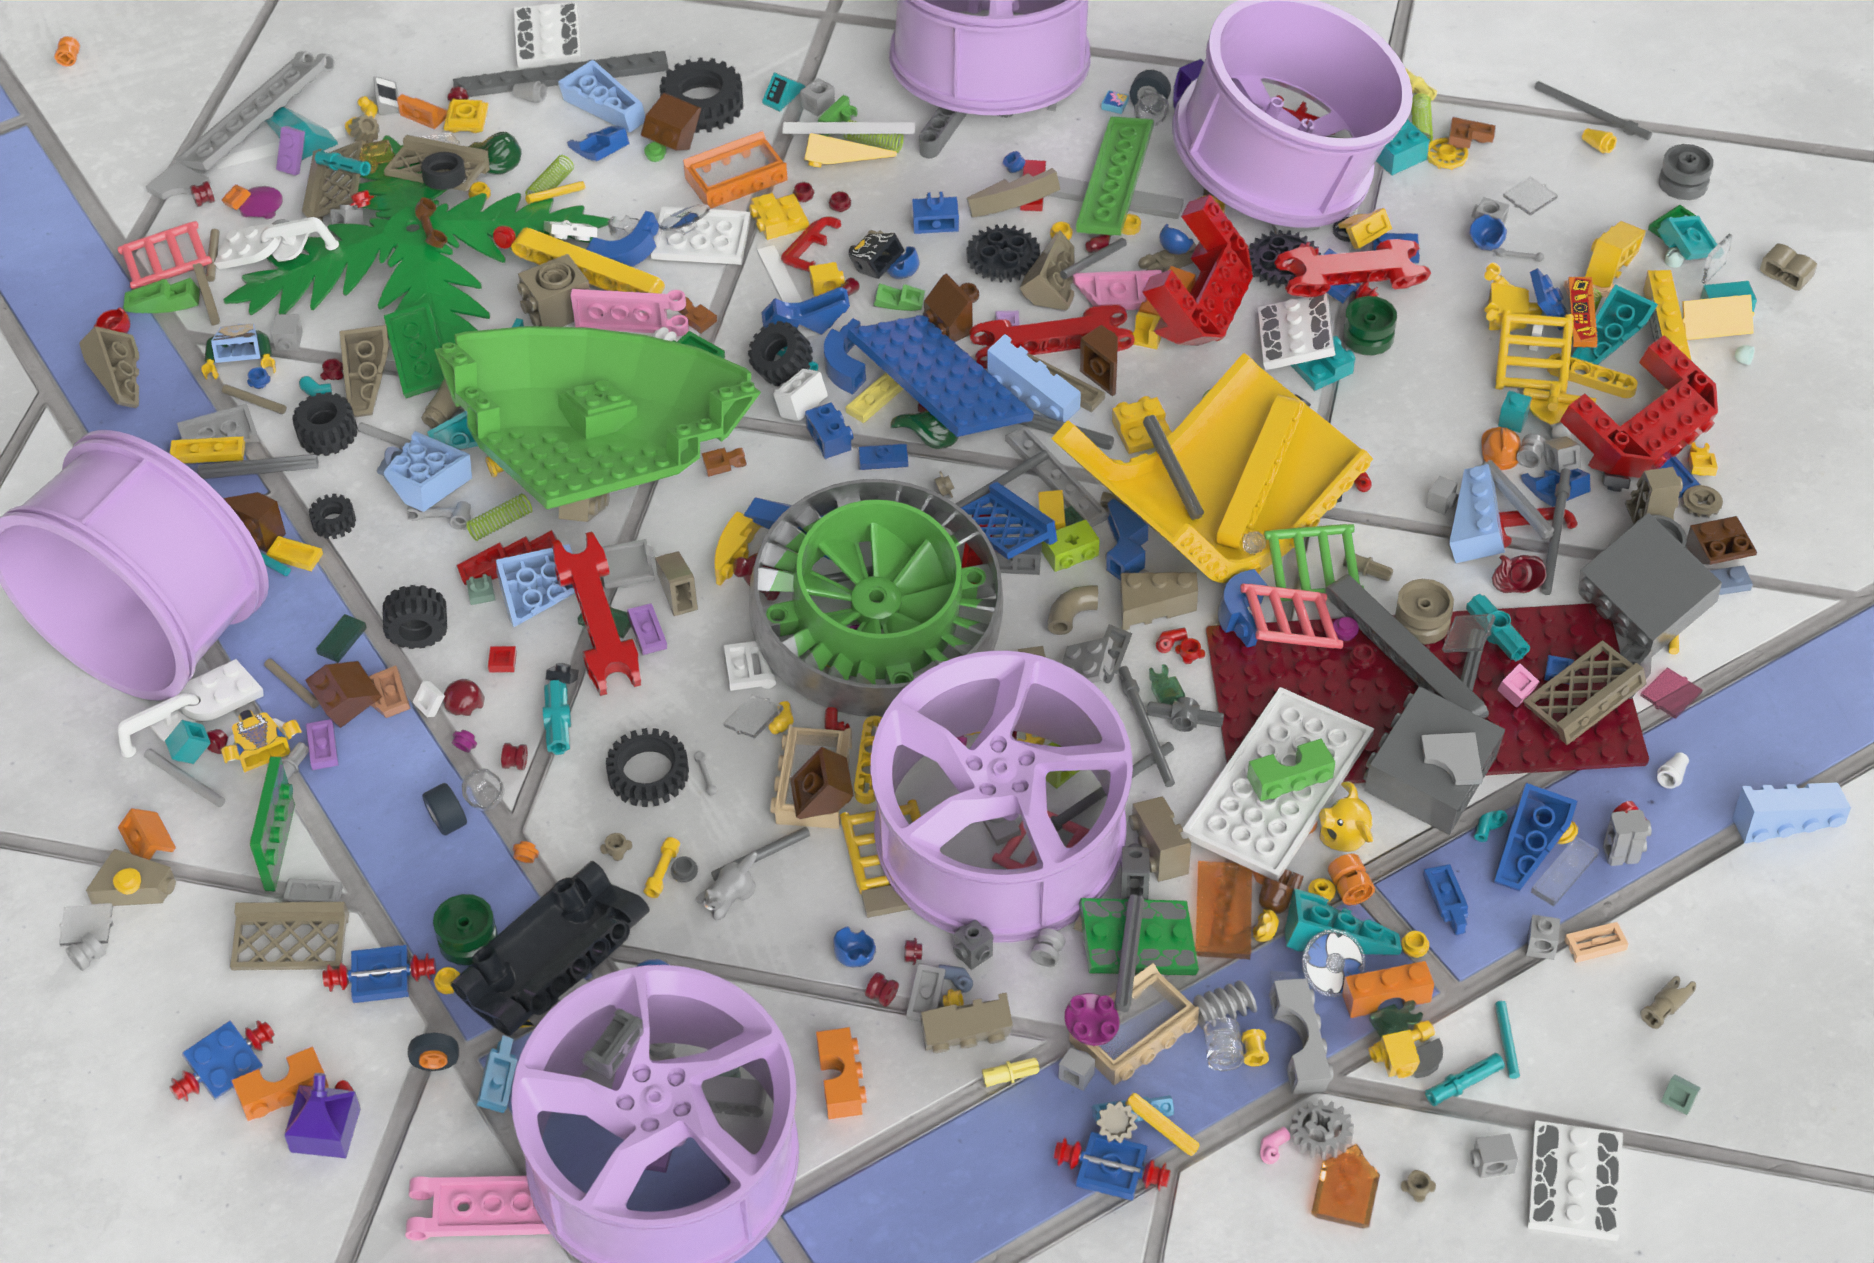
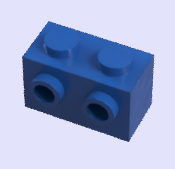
M832 402L805 411L806 428L825 459L852 450L851 440L854 439L853 432L850 426L845 425L841 411H837Z

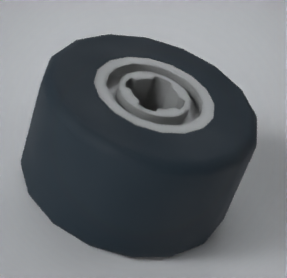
M1154 69L1142 71L1135 77L1129 91L1130 100L1140 111L1147 113L1157 112L1166 104L1171 92V85L1168 78L1160 71Z
M442 783L423 793L424 804L432 820L443 835H448L467 824L465 813L448 784Z

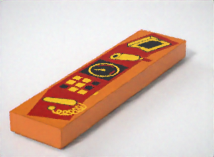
M1568 277L1570 314L1574 316L1573 347H1597L1598 339L1592 277Z

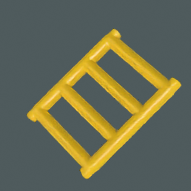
M1503 310L1495 388L1498 390H1502L1504 387L1550 390L1551 382L1553 381L1505 377L1507 365L1559 369V379L1557 381L1561 383L1559 393L1566 394L1574 316L1571 314H1566L1565 317L1511 313V310ZM1511 323L1563 327V337L1549 338L1510 335ZM1509 344L1561 348L1560 360L1508 356Z
M915 799L909 800L906 805L899 806L903 816L910 815L912 823L921 817L919 806ZM876 810L849 815L848 812L840 814L856 884L861 895L863 890L890 885L885 875L866 879L864 868L880 865L877 854L861 857L858 846L874 844V833L855 836L853 825L873 822Z

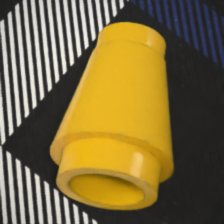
M1587 128L1582 134V140L1601 153H1610L1616 146L1617 139L1611 132Z

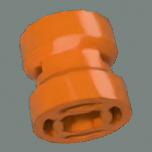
M69 36L60 38L55 52V60L62 66L74 65L80 50L79 42Z

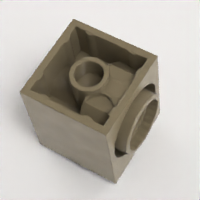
M569 254L518 273L519 284H517V288L522 296L520 306L525 314L528 313L530 315L533 326L564 327L575 322L571 301L572 289L590 290L589 281Z

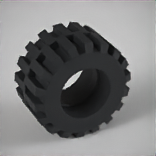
M777 321L776 325L771 322L767 328L764 326L760 328L761 332L759 334L755 333L753 336L754 341H750L749 347L751 350L748 351L749 363L761 377L774 386H780V384L790 380L800 370L811 367L809 365V362L813 360V356L810 355L813 353V349L810 346L811 343L795 326L788 322L784 324L782 321ZM787 347L785 354L780 359L774 361L776 354L781 349Z
M326 392L325 394L316 393V396H309L306 398V401L299 403V407H296L292 420L300 445L308 453L313 452L318 456L320 454L329 456L330 453L337 454L339 450H345L348 448V444L354 442V437L358 433V427L351 404L348 403L345 397L341 398V395L337 393L332 395L331 392Z
M424 585L399 587V590L394 589L390 592V595L385 597L382 605L383 632L385 637L390 639L391 643L398 644L402 648L422 649L425 646L435 645V642H440L443 636L446 635L448 629L446 600L440 592H436V589L427 588Z

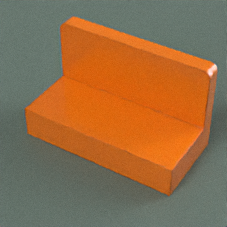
M404 94L397 98L400 115L434 130L446 119L448 110Z
M131 808L118 826L125 843L133 855L150 860L156 850L174 852L176 849L157 812Z

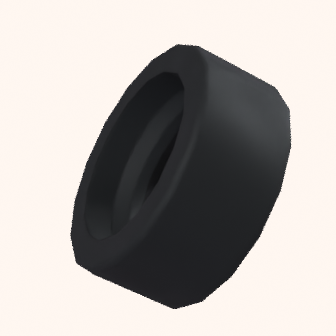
M437 152L425 157L422 161V178L425 185L430 188L448 190L461 185L465 180L464 161L456 153ZM445 169H449V170H450V171H446V172H436V171H438V170H445Z

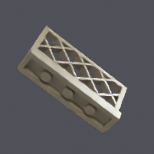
M406 135L403 138V147L387 165L384 172L387 176L424 183L422 173L418 174L416 172L422 171L421 164L425 157L437 152L456 153L464 161L466 181L452 189L467 192L481 173L486 174L490 170L488 151ZM420 163L419 165L409 166L410 164ZM403 166L405 167V168L400 169V170L395 169V168H399V167H403ZM445 169V170H438V171H436V172H446V171H450V170H449V169Z
M360 140L328 153L337 152L344 157L363 161L366 143ZM320 148L313 151L302 212L307 218L315 217L323 221V216L330 214L331 209H340V205H350L353 202L351 195L358 193L361 174L340 169L331 170L328 166L318 165L315 162V154L318 151H323Z
M1602 640L1523 701L1528 709L1559 734L1560 740L1568 745L1647 685L1642 666L1638 663L1633 665ZM1602 651L1609 655V661H1594L1595 657ZM1624 667L1626 669L1621 675H1612V668ZM1580 668H1590L1589 676H1575V672ZM1594 668H1608V675L1593 676ZM1607 682L1603 689L1592 690L1593 683ZM1561 683H1570L1569 691H1555V687ZM1574 683H1588V690L1573 691ZM1587 697V701L1582 705H1572L1573 698ZM1550 698L1549 706H1537L1535 704L1539 699ZM1554 698H1568V706H1554ZM1553 713H1567V716L1559 722L1552 718Z
M345 902L235 903L234 914L236 915L230 963L231 970H327L328 964L333 969H338L340 963H342L346 923L349 922V911ZM302 924H309L313 930L301 939L294 931ZM329 924H339L338 932L330 939L322 932ZM243 925H255L259 929L249 939L242 935ZM274 925H282L286 930L276 939H273L267 933ZM264 934L271 943L258 952L252 943ZM291 934L298 943L286 952L279 943ZM319 934L326 942L313 951L306 943ZM331 946L336 951L335 961H323L319 955ZM248 947L256 954L248 962H238L239 954ZM276 947L283 955L275 962H268L264 956ZM302 947L311 954L304 961H295L291 957Z

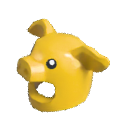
M1343 782L1341 786L1349 793L1348 796L1337 800L1331 808H1322L1319 812V819L1322 825L1320 839L1324 845L1331 849L1350 852L1359 849L1365 841L1367 843L1373 842L1371 832L1373 823L1369 806L1358 798L1357 788L1351 782ZM1327 828L1332 829L1337 834L1335 839L1330 837Z

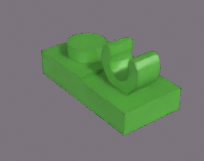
M842 95L818 118V122H847L851 120V115L857 116V108L850 106L848 96ZM819 134V135L828 137L830 134Z

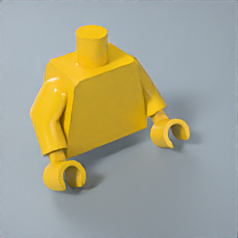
M1492 262L1486 267L1485 279L1488 281L1493 280L1489 294V305L1484 309L1487 313L1486 318L1489 321V330H1501L1503 310L1505 309L1511 310V313L1542 316V309L1538 303L1529 302V290L1510 284L1502 275H1499L1501 269L1496 263ZM1511 323L1510 332L1516 329H1524L1527 327V324Z

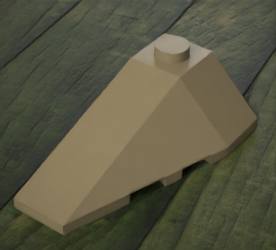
M1061 231L1055 234L1024 277L1019 289L1023 296L1034 305L1067 310L1074 299V291L1071 289L1073 276L1064 280L1061 278L1060 272L1074 264L1075 247Z

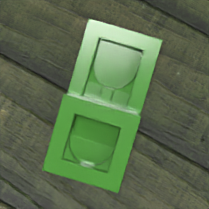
M879 283L874 306L902 311L921 310L925 290L903 284L900 290Z

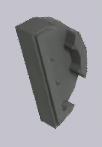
M1440 1038L1416 1048L1420 1063L1413 1075H1415V1078L1431 1075L1439 1068L1443 1058V1045Z

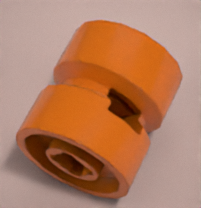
M1342 855L1329 865L1328 873L1334 885L1337 886V891L1344 904H1360L1369 899L1375 892V886L1368 873H1366L1359 855Z

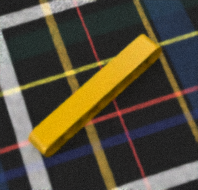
M523 228L511 245L515 255L539 265L569 254L587 278L589 284L607 291L662 294L665 288L664 282L657 276L531 228Z
M1278 395L1275 398L1217 533L1218 544L1238 550L1245 548L1302 416L1304 406L1302 400Z

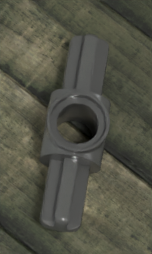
M1181 697L1174 701L1173 705L1149 702L1147 706L1148 716L1171 719L1170 724L1178 731H1192L1194 728H1197V724L1222 727L1223 713L1201 710L1198 702L1190 697Z

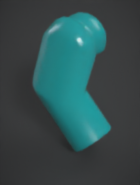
M303 376L299 380L300 388L308 396L313 397L316 396V393L325 394L326 392H331L332 394L331 383L318 384L309 376Z

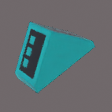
M774 72L763 97L762 104L780 112L801 93L805 85Z

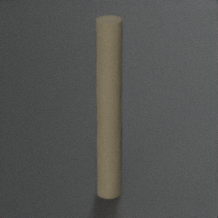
M218 229L210 231L208 256L212 259V263L207 265L206 278L209 282L215 280L216 265L214 262L218 254L220 234Z
M227 384L222 388V393L280 414L286 412L287 407L283 404Z
M272 659L265 661L264 666L312 708L318 707L320 703L316 697Z

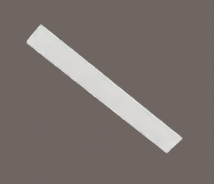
M783 122V134H915V122Z
M342 126L327 129L335 139L346 137ZM279 142L228 154L216 162L217 168L221 169L276 155L279 150Z
M775 246L757 249L782 301L788 303L803 302ZM799 325L797 328L805 337L819 334L802 325Z

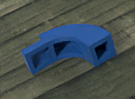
M645 211L634 230L628 236L615 241L593 237L586 250L633 267L646 259L656 248L657 245L653 237L658 233L660 226L654 213Z
M854 318L847 325H844L840 332L831 329L824 342L825 370L829 379L837 387L852 395L866 381L865 364L847 354L855 346L847 338L848 330L861 326V322Z
M1255 569L1241 572L1232 577L1225 586L1218 606V620L1224 632L1234 631L1246 647L1256 645L1258 640L1255 637L1257 628L1253 615L1247 609L1250 606L1246 593L1241 592L1240 586L1241 584L1268 586ZM1257 595L1259 603L1261 604L1264 596Z

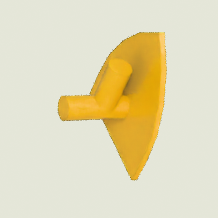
M1557 381L1551 382L1548 401L1532 398L1530 405L1531 413L1550 425L1561 423L1560 419L1570 405L1558 402L1561 383Z

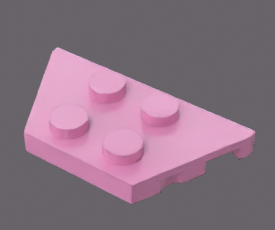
M1161 270L1076 273L1073 275V283L1093 307L1120 305L1126 310H1139L1141 303L1147 300L1142 291L1149 277L1162 272Z

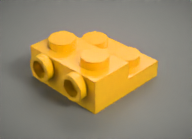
M773 193L751 198L752 204L749 205L751 217L756 218L757 228L759 232L764 233L767 240L802 231L809 226V221L794 194L775 198Z
M1144 396L1138 402L1131 404L1121 402L1115 408H1112V423L1128 454L1155 448L1143 424V420L1147 416H1156L1166 438L1172 433L1165 420L1166 413L1158 397L1150 398Z

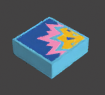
M1108 90L1101 103V109L1122 114L1129 102V95Z

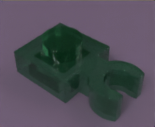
M1162 664L1161 674H1157L1153 668H1149V679L1152 682L1151 690L1158 703L1173 705L1174 701L1185 697V693L1176 676L1168 678L1169 669L1167 665Z
M1414 1000L1406 1002L1400 1010L1393 1004L1370 1014L1369 1021L1380 1038H1382L1383 1035L1407 1031L1408 1024L1414 1025L1422 1021L1423 1013L1412 1014L1409 1012L1415 1009L1416 1004Z

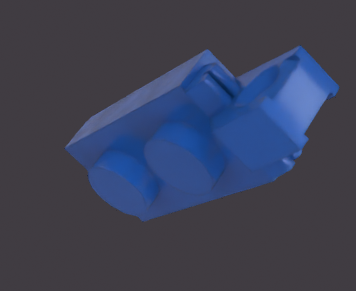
M1447 864L1424 869V879L1443 921H1450V926L1455 935L1466 933L1467 921L1465 918H1468L1469 915L1467 911L1468 904L1451 865Z

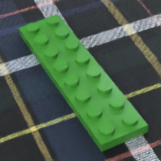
M1110 116L1076 223V232L1121 236L1153 131V119Z

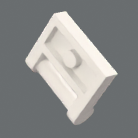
M756 641L724 645L730 691L761 686L765 689H770L776 685L775 675L772 674L771 667L764 659ZM756 653L759 655L762 674L754 675L751 654Z

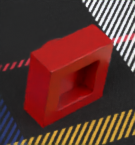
M490 646L489 672H515L516 646Z

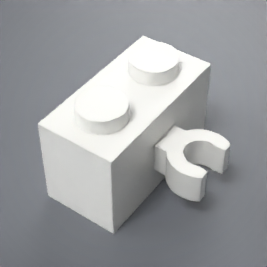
M809 369L800 370L790 380L782 383V386L779 389H775L773 393L781 418L794 421L803 419L805 411L817 407L828 396L821 372Z

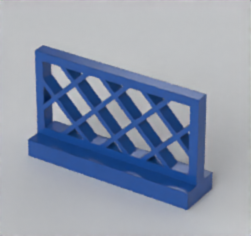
M998 482L989 485V494L961 507L968 515H974L971 518L978 525H988L987 527L980 528L986 534L993 549L1006 559H1010L1042 541L1048 545L1057 542L1055 521ZM988 503H991L993 507L983 506L987 505ZM991 514L990 517H979V515ZM996 514H1005L1007 517H996ZM993 524H1005V527H993ZM1010 524H1020L1022 527H1010ZM1008 534H1020L1019 537H1007ZM1025 534H1034L1032 537H1024ZM990 535H1002V537H990ZM1005 545H1015L1010 549L1004 547Z

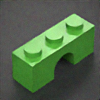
M1322 738L1297 746L1295 766L1280 764L1274 754L1249 761L1247 779L1259 800L1275 799L1283 794L1300 791L1307 786L1324 783L1332 779L1334 776L1335 760Z

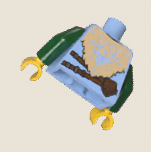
M252 323L220 327L218 332L206 342L205 362L207 363L201 368L205 379L207 380V375L212 372L214 379L218 378L219 373L214 363L260 359V357L263 358L261 360V368L272 367L275 373L276 366L274 359L271 358L272 351L269 337L265 333L255 330V326Z

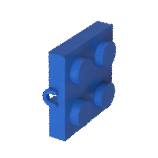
M1538 268L1531 271L1530 276L1540 308L1547 316L1565 317L1568 313L1561 302L1564 297L1558 287L1554 288L1550 277L1547 274L1543 275ZM1556 326L1559 330L1563 329V327Z

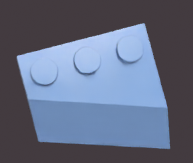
M415 431L412 434L410 443L406 442L403 446V452L395 456L385 469L384 476L406 505L424 512L472 479L470 454Z
M570 544L563 545L567 552L572 553ZM552 548L496 560L497 577L507 614L513 627L575 593L572 584L563 587L559 586L555 574Z

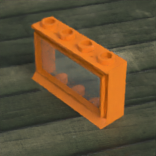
M763 131L683 160L685 179L703 204L707 206V209H712L788 180L786 162L782 161L766 140Z

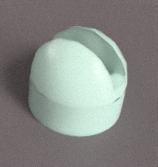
M1673 247L1667 251L1664 261L1667 266L1677 268L1683 264L1684 257L1680 254L1678 248Z
M1749 345L1738 347L1735 351L1736 360L1742 364L1750 365L1754 357L1755 348Z

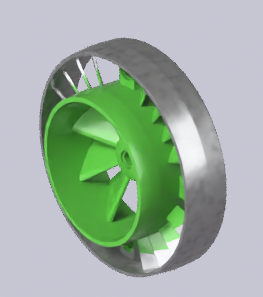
M860 479L833 484L819 489L793 504L776 520L764 537L757 554L750 581L749 616L752 632L758 648L772 670L787 685L802 696L826 708L835 707L838 712L856 716L870 717L877 715L883 717L896 696L914 680V672L926 667L933 661L936 665H939L949 660L942 654L949 644L963 655L994 651L1003 615L1004 600L1001 571L995 551L980 526L963 509L942 495L911 483L887 479ZM944 526L954 532V534L950 536ZM798 527H801L803 530H805L807 534L799 530ZM871 541L873 577H868L859 542ZM966 542L980 558L983 565L961 568L957 546ZM778 544H781V545H783V546H785V547H787V548L793 550L794 552H792V551H790V550H788V549H785V548H783V547H781V546H778ZM827 555L855 584L853 591L813 571V565ZM763 565L769 566V567H773V568H776V569L765 568V567H763ZM758 591L793 592L792 601L761 606ZM810 595L851 601V608L823 613L811 599ZM990 596H996V599H980ZM960 605L993 611L994 614L990 624L959 617ZM854 620L861 624L857 630L846 627ZM957 625L982 635L981 639L973 646L955 637L954 633ZM791 635L782 641H780V639L778 638L780 636ZM809 649L811 652L801 660L799 657ZM826 665L831 667L827 674L822 672ZM849 676L856 677V682L848 681ZM876 679H885L886 685H875Z

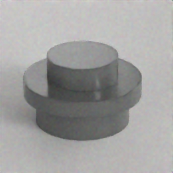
M679 857L671 866V875L678 882H689L698 874L697 864L690 857Z

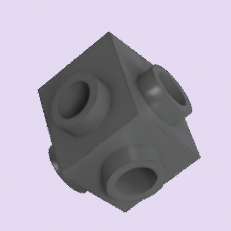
M977 920L972 921L968 925H962L954 933V953L973 970L993 956V934L986 926L982 927Z

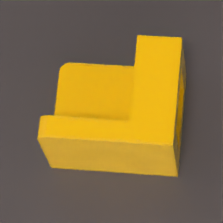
M1137 312L1135 330L1133 332L1135 338L1133 345L1152 349L1158 348L1162 337L1157 335L1154 329L1161 316Z

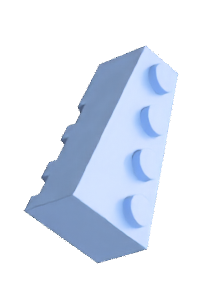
M591 60L558 81L564 101L617 127H624L629 133L644 124L646 115L642 102L594 60Z
M1004 334L988 349V372L1031 409L1037 410L1051 419L1062 422L1069 420L1080 409L1081 392L1058 374L1051 375L1044 363L1040 360L1037 363L1027 356V350L1021 346L1016 348L1010 343L1012 339Z
M1489 464L1464 469L1449 542L1455 563L1505 553L1495 484Z
M1838 783L1807 784L1804 788H1797L1795 784H1789L1783 789H1774L1772 785H1763L1760 788L1761 790H1752L1751 786H1742L1732 819L1744 844L1751 842L1759 843L1771 838L1788 837L1792 834L1813 832L1826 827H1839L1846 823L1851 807Z

